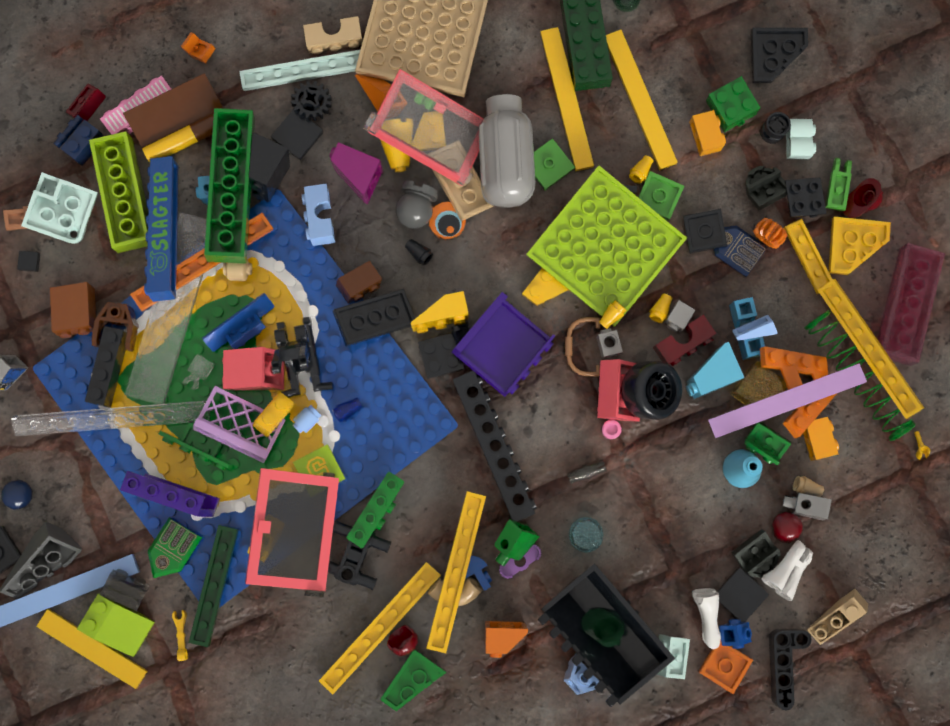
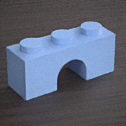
M327 184L304 187L305 194H302L303 205H306L307 210L304 211L305 223L308 222L309 227L306 229L307 240H311L313 246L335 243L331 218L320 219L317 217L322 210L331 209Z

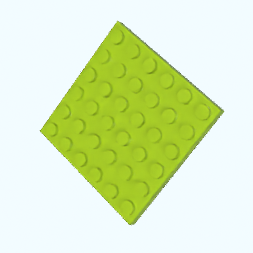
M598 166L526 255L603 317L610 302L613 303L615 300L626 309L624 313L626 314L687 237L602 167ZM622 318L612 324V326L615 327Z

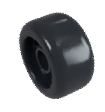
M643 361L635 364L627 371L622 382L624 404L633 415L642 419L659 420L670 416L678 408L682 398V383L678 373L672 366L661 361Z

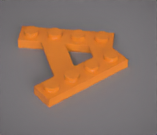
M766 346L760 348L761 367L781 370L788 390L803 385L799 374L810 375L813 380L828 375L826 357ZM836 394L796 408L783 422V425L794 438L800 437Z

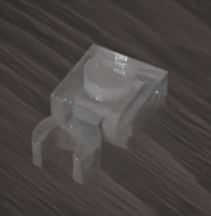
M197 354L187 371L191 372V375L184 378L183 384L187 385L189 381L193 380L194 384L191 389L196 390L199 387V379L201 378L205 381L215 364Z

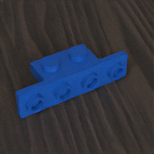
M263 293L202 339L213 352L229 342L233 349H237L266 328L260 318L275 306L267 295Z

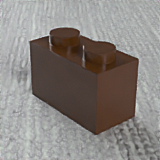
M368 261L338 278L336 287L349 304L352 301H360L364 294L368 292L374 293L380 288L382 278L372 263Z

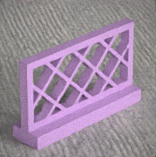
M214 386L193 425V430L264 463L285 419H282L277 429L272 431L274 433L273 437L271 438L269 435L270 443L266 449L260 446L257 438L264 435H255L253 429L254 422L251 423L248 415L249 412L253 411L261 414L264 409ZM216 392L224 396L225 403L215 405L213 398ZM237 402L242 404L244 411L233 414L230 404ZM228 406L230 415L220 418L217 408ZM214 410L217 417L216 420L208 421L203 418L206 412ZM245 414L248 424L238 427L235 417ZM232 418L235 428L230 430L224 429L221 421ZM250 427L253 437L247 439L241 437L239 430Z

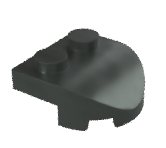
M758 166L748 173L746 194L759 211L787 196L785 180L781 177V171L776 167L771 169Z
M763 529L731 552L740 567L753 578H762L764 574L773 570L777 566L779 557H781L780 550L774 546Z

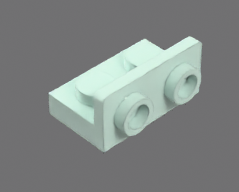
M659 634V640L675 657V660L657 675L667 678L685 679L690 639Z

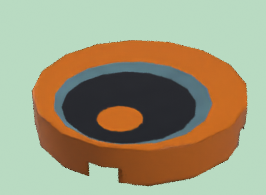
M441 202L433 208L429 227L434 235L448 240L456 238L463 232L466 220H460L451 202Z

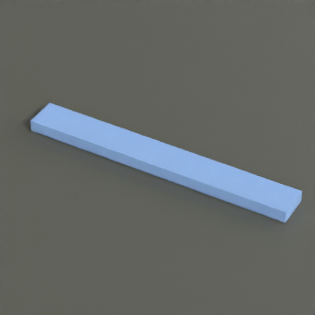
M134 554L1 605L0 628L140 573Z

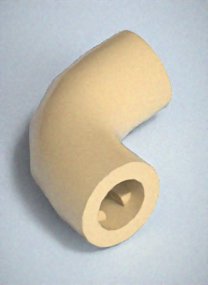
M468 577L464 581L458 606L470 603L483 591L482 586L474 578ZM440 578L435 581L428 591V595L436 601L439 599L443 580Z

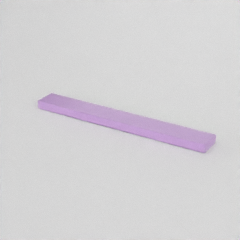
M859 363L709 419L708 421L715 438L861 385L866 383L867 380Z

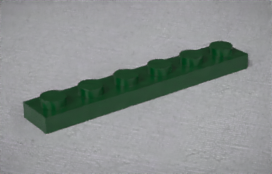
M218 525L188 643L204 647L210 646L239 529Z

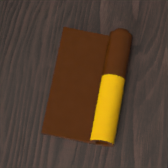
M203 73L123 112V115L150 163L152 158L171 156L211 136L213 133L214 108L223 109L207 76Z

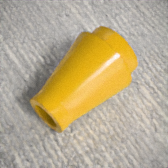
M645 155L630 170L629 178L637 184L646 181L653 159Z
M668 294L661 295L660 299L649 311V317L653 321L663 323L667 319L672 297Z
M616 300L613 303L610 302L599 323L608 329L625 315L626 309Z

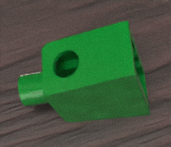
M509 519L495 542L494 546L500 551L495 560L502 566H505L510 558L521 560L540 536L527 524Z

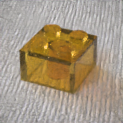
M756 361L749 367L744 374V378L739 381L731 395L747 406L782 393L787 386L781 377L770 369L761 367V363Z

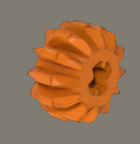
M763 218L758 222L753 231L759 241L774 249L779 248L788 236L786 230L781 225L768 218Z

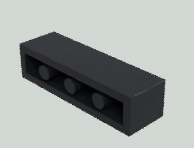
M104 326L85 402L111 408L126 351V331Z

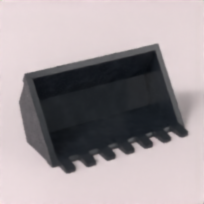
M594 563L540 609L543 614L538 618V621L541 625H544L550 620L555 626L549 632L550 636L554 639L561 634L566 641L560 648L564 652H567L571 647L575 650L577 654L573 657L572 662L575 666L579 665L582 661L585 662L588 668L583 673L584 677L590 679L595 674L600 680L594 687L595 690L601 693L606 688L611 694L606 703L609 707H612L616 702L622 704L675 660V657L638 615L639 611L637 609L634 610L630 606L631 602L625 600Z

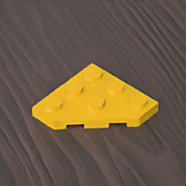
M833 217L829 273L848 275L890 241L891 222Z

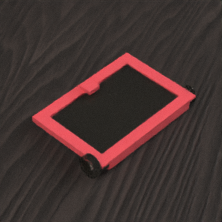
M260 469L245 584L305 589L304 596L324 597L339 478H335L334 473L323 472V476Z

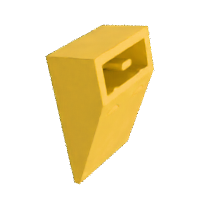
M464 291L446 294L411 322L413 332L425 333L429 328L435 327L438 330L446 328L448 324L462 325L465 321L469 320Z

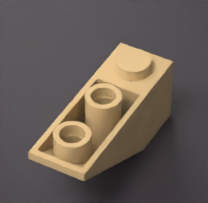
M854 589L839 599L807 631L821 645L865 615L868 611V603Z

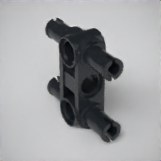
M336 521L333 533L347 537L353 527ZM374 532L363 548L349 541L341 563L337 564L329 561L328 573L334 575L335 579L353 586L358 584L374 590L377 578L361 573V567L369 548L373 547L388 553L392 541L380 538ZM346 568L353 572V576L349 580L343 577V571Z

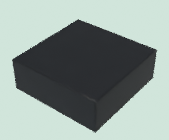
M19 251L17 270L38 272L40 253Z

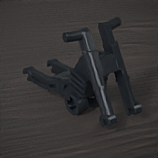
M310 316L302 318L304 325L294 327L296 341L289 342L284 322L276 323L278 330H274L275 341L279 349L274 351L271 362L273 374L281 373L282 361L285 362L291 389L281 393L288 398L301 395L298 375L301 371L310 372L314 392L333 389V382L320 383L319 374L321 373Z

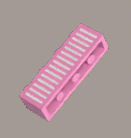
M162 76L154 78L146 87L135 91L133 96L122 100L116 108L105 112L100 120L111 135L125 131L130 134L133 131L123 112L171 88Z

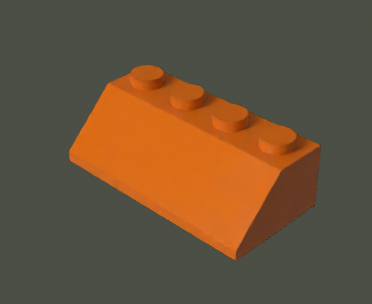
M485 621L486 654L493 658H501L502 654H507L528 634L525 622Z

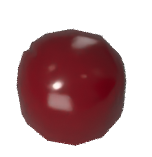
M793 512L778 514L772 523L774 537L782 543L796 541L803 531L801 519Z
M403 625L392 632L388 638L387 646L394 654L405 656L415 649L418 643V636L412 628Z

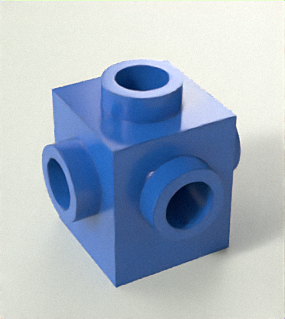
M730 619L728 624L719 626L722 646H732L733 649L744 648V644L752 642V631L749 622H741V619Z

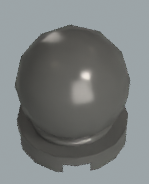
M404 181L401 191L405 194L399 198L396 204L397 218L405 227L412 229L421 228L428 224L432 217L433 206L431 202L437 201L438 191L425 184L419 187L413 185L414 181Z

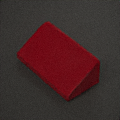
M88 83L66 110V113L72 118L78 115L83 121H88L104 101L106 95Z

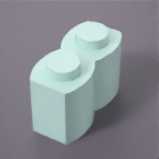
M790 119V130L786 133L787 159H810L816 152V143H813L816 126L813 124L812 119Z

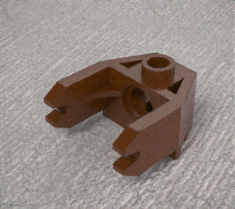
M107 302L94 321L92 346L99 347L106 324L126 326L125 350L133 352L139 328L134 309L127 304Z

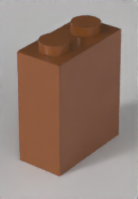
M88 282L50 288L52 332L60 338H69L74 334L88 335L90 332H93L96 319L95 288Z

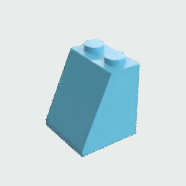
M729 342L717 348L689 378L686 386L689 396H693L696 399L744 378Z

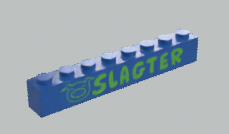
M173 156L150 159V166L148 167V175L150 177V183H147L149 192L147 208L149 215L146 216L148 225L146 241L148 249L145 250L147 259L145 275L147 283L144 284V291L153 302L176 299L178 165Z

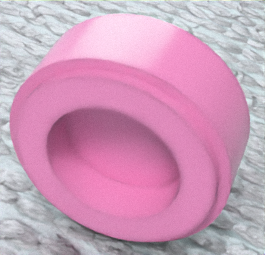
M616 420L606 421L601 429L603 436L607 439L617 438L621 434L619 422Z

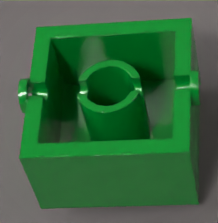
M742 76L710 93L706 99L710 110H714L715 115H718L720 126L724 133L737 125L738 127L742 126L746 120L757 115L761 108Z

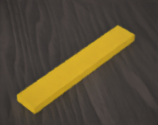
M51 609L46 610L36 626L135 689L138 688L148 670L110 646L96 641L77 630L78 626Z

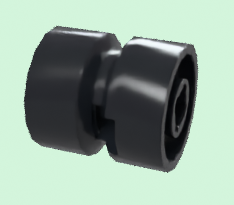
M782 112L772 113L761 126L760 135L762 139L770 144L780 142L790 130L791 121L789 117Z

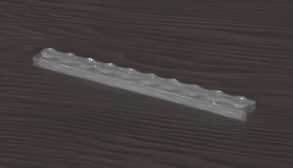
M206 401L15 415L11 418L15 436L192 423L200 415ZM210 411L206 412L203 417L208 421L211 418Z

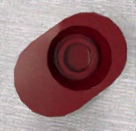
M868 178L861 182L848 195L846 210L843 211L844 215L849 218L861 216L867 210L876 209L883 199L880 182L874 178Z

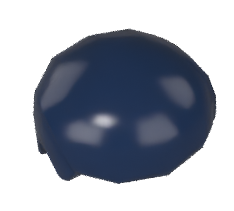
M14 480L3 487L1 500L5 506L12 510L22 509L32 500L33 491L30 485L23 480Z

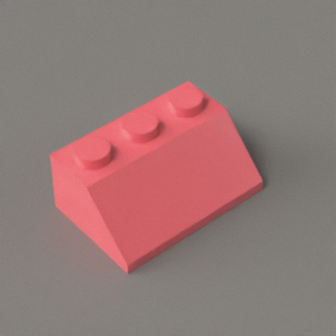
M620 359L601 360L597 418L640 422V418L633 415L626 408L622 398L624 376L637 363Z

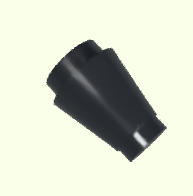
M410 239L405 245V248L418 264L426 265L433 257L431 249L413 239Z

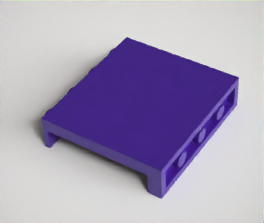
M501 292L451 353L505 397L508 393L513 394L519 387L518 381L520 379L525 380L530 374L529 368L531 365L536 366L542 359L540 354L543 351L547 352L554 343L551 341L555 335L549 337L509 304L506 301L508 296Z
M130 471L126 472L120 488L121 491L197 517H214L220 500L218 497L145 473L142 476Z

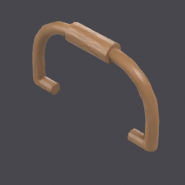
M598 317L577 319L570 325L565 337V356L567 357L568 365L574 372L582 376L599 377L600 365H596V372L581 371L575 367L571 358L572 331L575 326L583 322H596V329H600V318Z

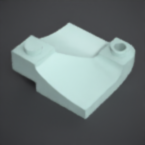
M41 173L21 226L68 243L77 244L82 241L85 235L87 223L98 192ZM72 231L77 232L76 238L71 237Z

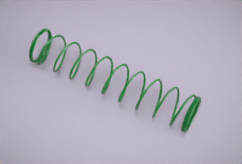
M830 310L826 311L825 313H823L822 315H820L804 327L805 330L810 329L808 334L811 335L834 325L820 339L817 346L821 347L843 337L829 351L826 357L828 359L834 358L851 350L838 363V365L836 366L837 371L851 367L859 362H861V365L865 361V359L863 358L844 368L837 369L839 365L857 348L856 346H853L834 356L828 357L829 354L847 337L848 334H843L827 343L819 345L820 342L838 325V322L831 323L815 332L810 333L811 330L821 320H823L831 313ZM873 371L864 374L865 376L869 375L866 380L874 374ZM880 383L861 393H856L861 385L855 389L854 394L861 395L877 388L865 400L863 406L871 407L885 401L875 411L872 419L877 420L893 414L882 427L883 432L897 429L888 437L889 441L900 438L915 427L916 423L911 419L892 429L883 430L885 425L900 410L897 409L878 418H874V416L892 398L889 396L874 404L865 406L869 398L883 385Z

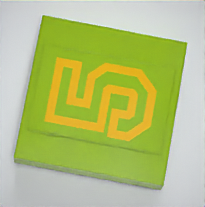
M328 444L293 462L298 473L339 478V482L346 479ZM304 484L310 497L328 489L326 486Z

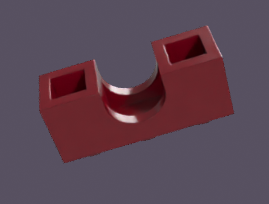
M704 314L685 327L689 335L688 343L680 344L670 335L653 347L662 362L671 364L673 367L682 361L681 356L685 354L690 356L698 351L696 347L700 344L706 346L713 341L712 337L717 333Z

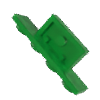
M188 423L181 439L163 431L158 433L163 436L162 441L171 445L175 442L181 445L179 449L189 454L193 451L198 454L197 458L205 462L210 459L215 462L214 466L225 471L226 468L232 469L233 465L217 458L223 444L193 430L194 424Z
M391 472L386 474L346 538L349 541L363 548L376 529L381 530L386 522L383 518L387 512L391 514L396 506L394 501L404 484L402 479Z

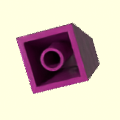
M338 142L336 148L333 147L329 155L333 168L359 198L368 204L383 172L381 161Z

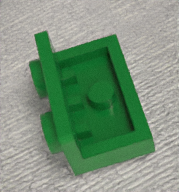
M758 422L746 436L745 445L749 451L762 455V458L769 464L774 463L778 465L780 458L791 445V441L762 422Z

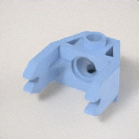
M572 657L568 662L569 666L563 680L577 695L595 690L594 687L600 680L594 675L590 679H586L583 673L587 667L582 662L575 666L572 662Z

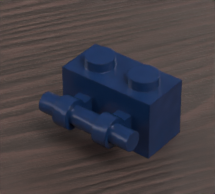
M77 115L67 123L66 129L56 136L57 139L53 144L83 166L92 155L89 140L104 137V135Z

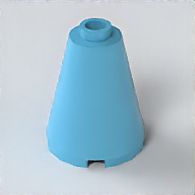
M740 449L733 451L725 458L723 463L725 478L731 485L738 488L751 487L759 480L762 473L761 461L754 453L748 450Z

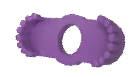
M533 544L523 556L526 559V563L522 567L516 566L514 563L515 559L510 558L505 566L500 565L499 571L501 576L509 579L519 571L527 569L529 564L539 560L541 549Z

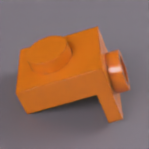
M192 32L181 45L182 49L192 58L205 64L216 49L212 44L199 39Z

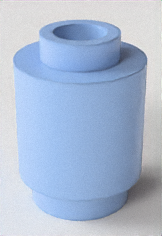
M310 405L308 408L305 407L293 419L295 422L293 426L300 433L303 431L307 433L319 421L322 415Z

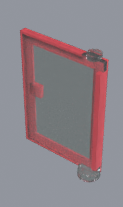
M399 69L377 114L373 111L370 113L363 129L463 186L464 183L468 184L473 176L470 170L479 153V125H481L484 118Z

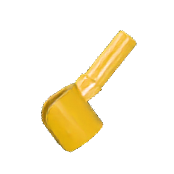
M916 431L914 434L918 443V450L915 455L920 460L923 453L927 459L930 454V448L923 444L919 431Z

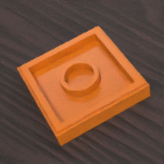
M720 640L719 647L711 649L698 672L734 694L753 659L737 649H733L732 646H722Z

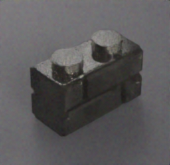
M113 569L100 595L137 611L150 585L146 584L147 582L142 578L136 577L134 579L128 576V573L124 570L117 569L116 571Z

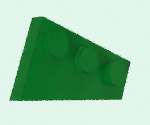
M414 649L380 700L397 711L447 673V671Z

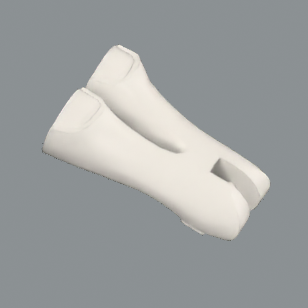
M797 540L783 560L773 570L763 575L762 581L775 589L779 596L792 601L802 573L812 560L813 552L806 548L801 541Z
M710 588L695 589L692 591V595L701 615L703 641L709 648L716 649L719 647L721 633L717 624L719 593L715 589Z

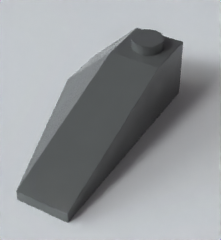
M45 522L33 535L1 586L0 593L16 599L36 587L39 581L54 575V571L63 566L65 568L82 551V548L62 528Z

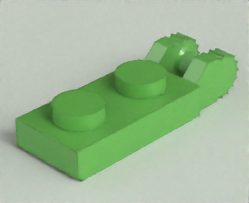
M835 158L825 207L845 211L852 176V161L847 160L844 165V171L841 172L839 171L841 160L840 158Z

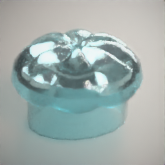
M579 518L569 529L570 543L580 552H592L603 541L604 533L602 526L593 518Z

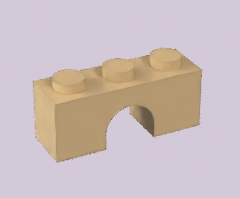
M359 17L340 19L341 28L334 35L324 32L322 22L303 25L308 52L320 54L327 50L338 51L341 48H357L359 45H362L363 39Z

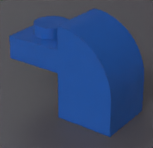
M471 555L465 579L475 574L485 591L491 587L489 583L492 579L487 571L482 572L481 569L488 565L480 557Z

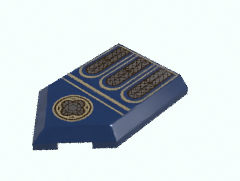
M737 225L724 227L728 246L713 249L714 255L747 277L767 249V246Z

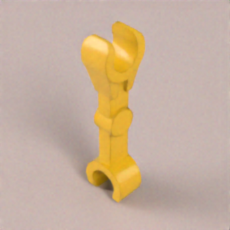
M182 610L181 619L177 618L176 611L172 613V619L177 627L178 661L188 659L184 633L187 613L185 610Z

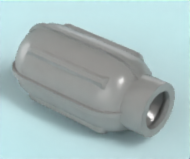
M511 94L492 96L486 100V117L481 125H479L482 195L485 201L492 206L503 208L517 207L527 202L535 190L532 124L528 116L522 112L521 97Z

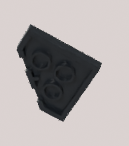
M752 28V83H772L808 47V28Z

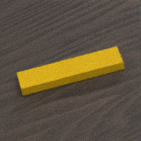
M800 219L785 226L784 229L818 295L820 294L818 289L830 282L832 277L803 220Z

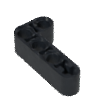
M775 629L769 634L771 698L775 706L785 711L790 710L795 702L792 649H805L810 646L812 641L810 634L801 629ZM802 633L804 637L803 642L798 644L796 638ZM779 634L784 636V641L781 644H778L776 640ZM783 654L785 656V661L782 664H779L777 658L779 655ZM784 674L786 681L783 684H779L778 678ZM784 696L786 697V700H784L782 704L780 702V699H783Z

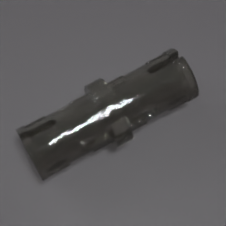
M601 460L588 466L586 464L582 465V468L567 472L566 474L570 478L568 479L570 484H573L583 479L589 480L591 476L607 472V468L603 466L605 463Z

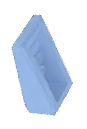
M769 315L732 330L737 340L777 334L775 325Z

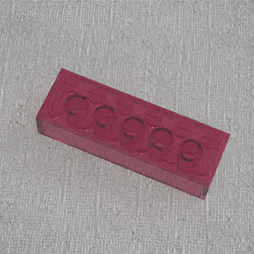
M910 243L905 244L899 249L877 339L894 362L912 366L920 361L945 253Z

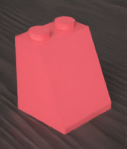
M255 347L223 350V389L233 391L284 390V361H282L281 373L273 374L271 362L274 349Z

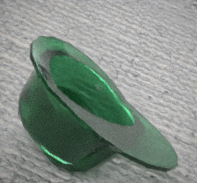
M599 608L585 613L581 624L583 630L604 647L621 645L620 640L624 634L625 627L620 619L610 612Z

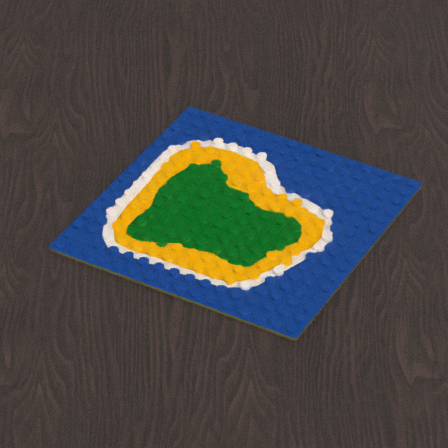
M276 190L270 202L263 200L250 209L249 220L263 213L273 227V230L248 245L247 259L252 264V274L248 275L245 281L228 280L227 276L223 274V263H219L176 290V299L158 301L144 311L140 310L132 296L121 302V304H127L134 309L139 328L133 352L125 351L111 408L85 402L99 348L92 346L93 332H90L88 335L77 334L33 366L35 374L154 540L169 517L202 537L182 571L178 572L198 601L218 525L239 529L220 607L250 585L245 584L249 557L247 552L251 542L261 468L298 473L293 464L294 461L328 444L346 478L338 484L335 521L375 491L388 472L396 475L458 427L455 419L390 334L345 346L333 310L357 302L352 301L348 304L340 293L336 283L338 278L343 276L344 273L322 245L313 246L311 240H307L306 229L309 227L280 190ZM205 242L179 260L177 265L204 249ZM265 293L275 306L260 318L266 328L237 349L265 347L277 350L279 348L277 347L274 330H278L276 323L284 322L289 342L296 341L294 327L304 325L302 318L310 316L321 373L319 374L320 383L333 382V389L314 392L310 372L301 371L298 375L301 395L289 397L294 403L293 408L285 416V422L265 462L262 463L223 444L217 458L233 465L232 469L226 468L224 471L215 467V462L210 459L205 462L197 458V453L191 451L189 454L179 449L181 445L175 442L171 445L162 441L163 436L158 433L163 431L181 439L188 423L194 424L200 415L214 386L223 389V350H232L233 348L227 342L213 352L202 338L261 294ZM110 324L105 325L107 327L121 329L127 332L126 326ZM284 362V390H223L265 409L279 392L291 389L290 380H288ZM216 392L213 398L215 405L225 403L224 396ZM238 402L230 404L233 414L244 411L242 404ZM312 405L322 416L307 433L304 431L300 433L293 426L295 423L293 419L305 407L308 408ZM228 406L217 408L220 418L230 415ZM214 410L206 412L203 417L208 421L217 419ZM258 412L248 413L251 423L260 415ZM245 414L235 417L238 427L248 424ZM232 418L221 421L224 429L230 430L235 428ZM250 427L239 430L241 437L245 439L253 437ZM253 427L255 435L262 434L256 428ZM268 437L257 438L259 445L267 449L270 443ZM130 471L142 476L145 473L220 498L214 517H197L121 491L120 488L126 472ZM270 480L265 517L269 514L285 523L266 561L262 562L259 560L258 575L267 573L323 530L328 489L310 497L304 484Z

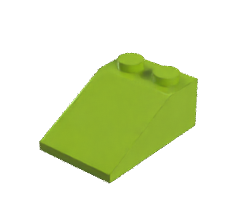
M99 593L77 630L96 641L135 657L155 621L109 594Z

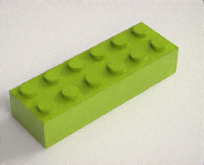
M125 131L89 140L111 248L117 253L147 247L146 232H148L146 216L149 213L133 138Z

